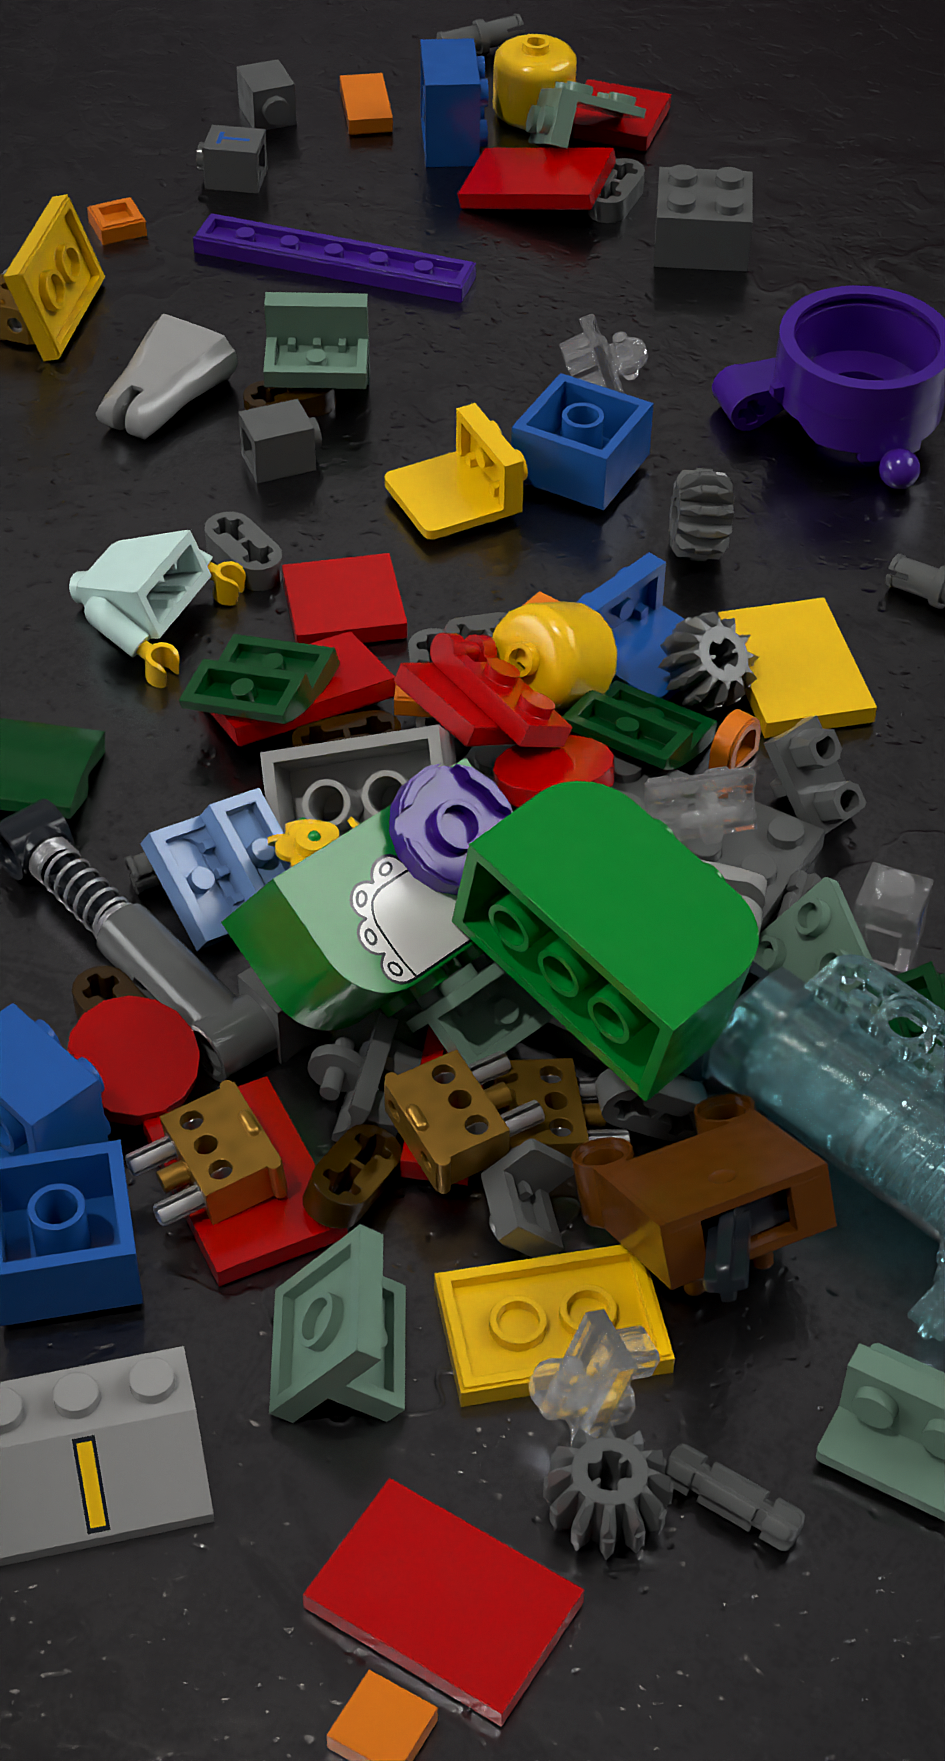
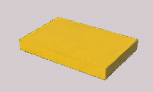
M67 194L51 198L3 276L43 361L60 358L105 279L98 259Z
M825 598L718 612L720 620L735 618L736 633L738 635H751L745 646L748 652L759 657L754 665L749 667L757 679L749 688L745 689V694L755 717L760 721L764 738L778 736L790 730L805 717L816 715L823 729L875 722L877 706Z
M622 1244L434 1273L435 1293L461 1407L673 1373L675 1357L649 1269Z

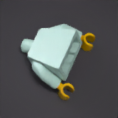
M182 530L120 540L111 544L88 571H77L72 575L69 589L73 600L78 604L84 605V613L88 622L132 658L136 655L145 660V677L147 682L154 687L165 688L167 686V673L163 667L169 668L178 675L179 654L172 644L159 642L152 645L148 642L149 639H159L209 579L213 581V598L223 605H235L238 602L239 592H244L246 574L243 567L237 562L227 561L218 565L212 563L213 556L198 548L191 531Z

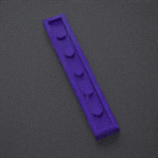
M212 213L193 237L195 253L460 303L464 300L476 278V263L472 261Z

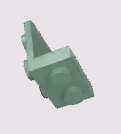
M556 81L554 88L541 89L537 105H532L526 121V132L530 133L528 143L543 147L568 148L576 107L619 118L644 119L646 109L635 106L636 97L617 92H610L609 94L598 92L597 96H593L594 87L572 81H567V83Z

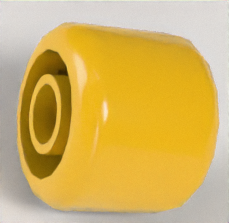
M527 34L506 40L496 50L493 73V110L501 121L511 127L526 130L529 110L532 105H537L542 88H554L556 81L567 83V81L576 82L577 58L571 47L564 41L552 36Z
M528 603L509 611L496 625L492 635L497 647V657L515 666L520 671V678L531 689L551 699L555 704L554 710L556 712L568 711L585 693L591 690L605 694L609 690L616 673L617 646L612 629L600 613L583 603Z

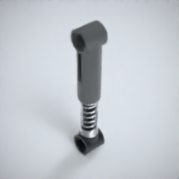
M42 798L0 821V864L6 872L16 880L30 876L45 885L47 890L53 893L56 899L63 903L66 909L72 912L76 919L84 924L87 930L93 932L97 939L99 951L116 968L124 972L146 998L155 999L174 1009L182 1016L194 1031L200 1051L199 1064L210 1077L222 1082L277 1047V1037L273 1025L265 1011L253 998L246 994L237 996L146 907L141 904H131L127 898L119 897L118 889L109 887L108 879L100 877L97 869L90 868L89 861L81 858L79 851L74 848V841L69 826L61 812L52 802Z

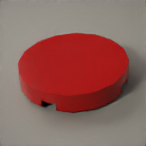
M569 735L564 747H524L516 744L506 749L496 758L493 774L496 785L510 804L519 808L539 792L559 783L588 781L612 787L615 779L614 755L607 745L592 738Z
M128 995L102 1001L81 1016L70 1033L67 1051L76 1060L80 1057L87 1059L99 1072L105 1086V1090L101 1093L103 1110L109 1122L137 1126L143 1124L142 1120L163 1115L167 1111L179 1108L191 1093L197 1079L200 1051L193 1029L177 1011L155 999Z

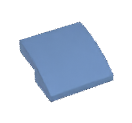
M260 788L209 804L201 815L150 832L140 843L197 951L231 938L221 922L269 881L291 868V862L278 858L275 853V847L268 845L267 838L269 836L284 834Z

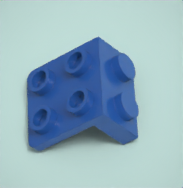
M649 552L630 566L620 569L614 577L594 591L584 594L576 603H583L600 613L612 629L617 646V667L612 682L615 680L668 701L678 694L680 690H666L672 678L670 673L658 668L662 660L667 657L660 645L665 641L666 637L673 634L672 630L676 628V624L684 620V618L663 606L666 562Z

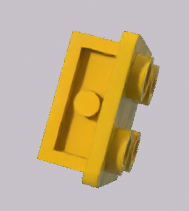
M473 403L456 408L455 452L387 472L385 474V488L425 538L437 539L521 513L523 509V481L527 479L528 468L521 451L514 449L502 435L498 424L493 420L490 421L477 404Z

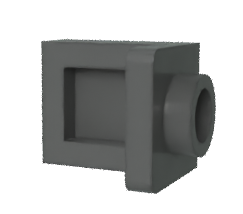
M528 1139L511 1149L506 1156L480 1175L491 1213L489 1224L495 1237L505 1247L518 1250L532 1258L556 1255L564 1249L548 1193L573 1176L574 1170L570 1157L536 1139Z

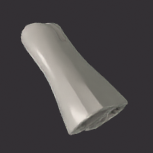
M162 314L145 335L124 372L103 398L96 411V417L104 425L117 430H122L126 427V431L130 435L145 440L161 428L188 402L230 379L231 375L236 371L238 364L236 352L227 341L225 335L185 320Z

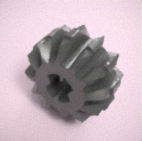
M696 468L695 470H682L678 475L677 480L673 484V495L670 498L671 507L668 515L670 518L668 530L670 535L669 545L677 557H686L691 561L705 562L707 559L720 560L729 547V537L732 533V521L735 515L733 511L735 496L733 494V483L726 473L714 472L713 469Z
M715 611L703 613L694 618L688 617L676 624V628L672 630L673 634L666 637L665 641L660 645L667 657L662 660L658 668L670 673L672 679L666 690L679 689L681 691L682 706L697 704L701 712H712L722 706L729 707L740 701L741 697L745 695V689L749 688L757 679L749 667L753 666L759 657L747 651L745 645L751 635H738L736 633L735 618L720 620Z
M609 1421L602 1430L601 1438L595 1439L579 1427L576 1435L573 1436L572 1447L557 1446L556 1451L552 1454L551 1471L544 1478L543 1498L546 1499V1504L551 1505L549 1520L553 1525L554 1531L571 1529L570 1541L575 1551H578L592 1540L600 1543L599 1549L606 1560L614 1553L615 1543L622 1542L637 1554L640 1548L644 1546L645 1533L659 1535L660 1531L664 1528L667 1516L666 1508L668 1504L672 1503L673 1483L671 1482V1477L665 1475L666 1460L663 1457V1451H644L645 1440L640 1430L625 1440L616 1438V1431Z

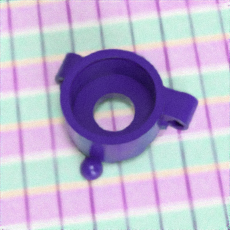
M851 285L823 289L801 298L786 311L780 324L775 358L745 364H733L724 368L713 381L712 394L736 429L741 431L756 429L785 409L800 422L806 433L816 444L839 451L856 453V458L866 467L879 466L880 477L885 485L892 489L904 490L914 485L921 471L919 460L913 453L920 449L921 441L936 429L943 414L945 405V318L925 302L908 294L887 288Z

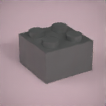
M689 165L659 167L653 267L748 272L753 223V171H741L735 167H723L719 170L695 169Z

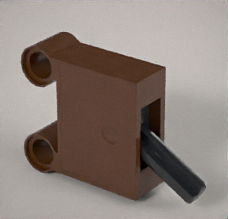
M723 1093L702 1100L694 1109L698 1135L635 1158L633 1146L629 1141L617 1137L593 1139L579 1145L572 1152L571 1160L582 1217L585 1223L592 1227L605 1228L667 1287L673 1290L683 1286L685 1293L690 1296H699L706 1290L707 1292L720 1293L722 1302L735 1301L737 1299V1291L748 1287L749 1262L751 1259L753 1266L757 1269H768L774 1264V1250L837 1226L827 1162L757 1112L754 1100L745 1094Z

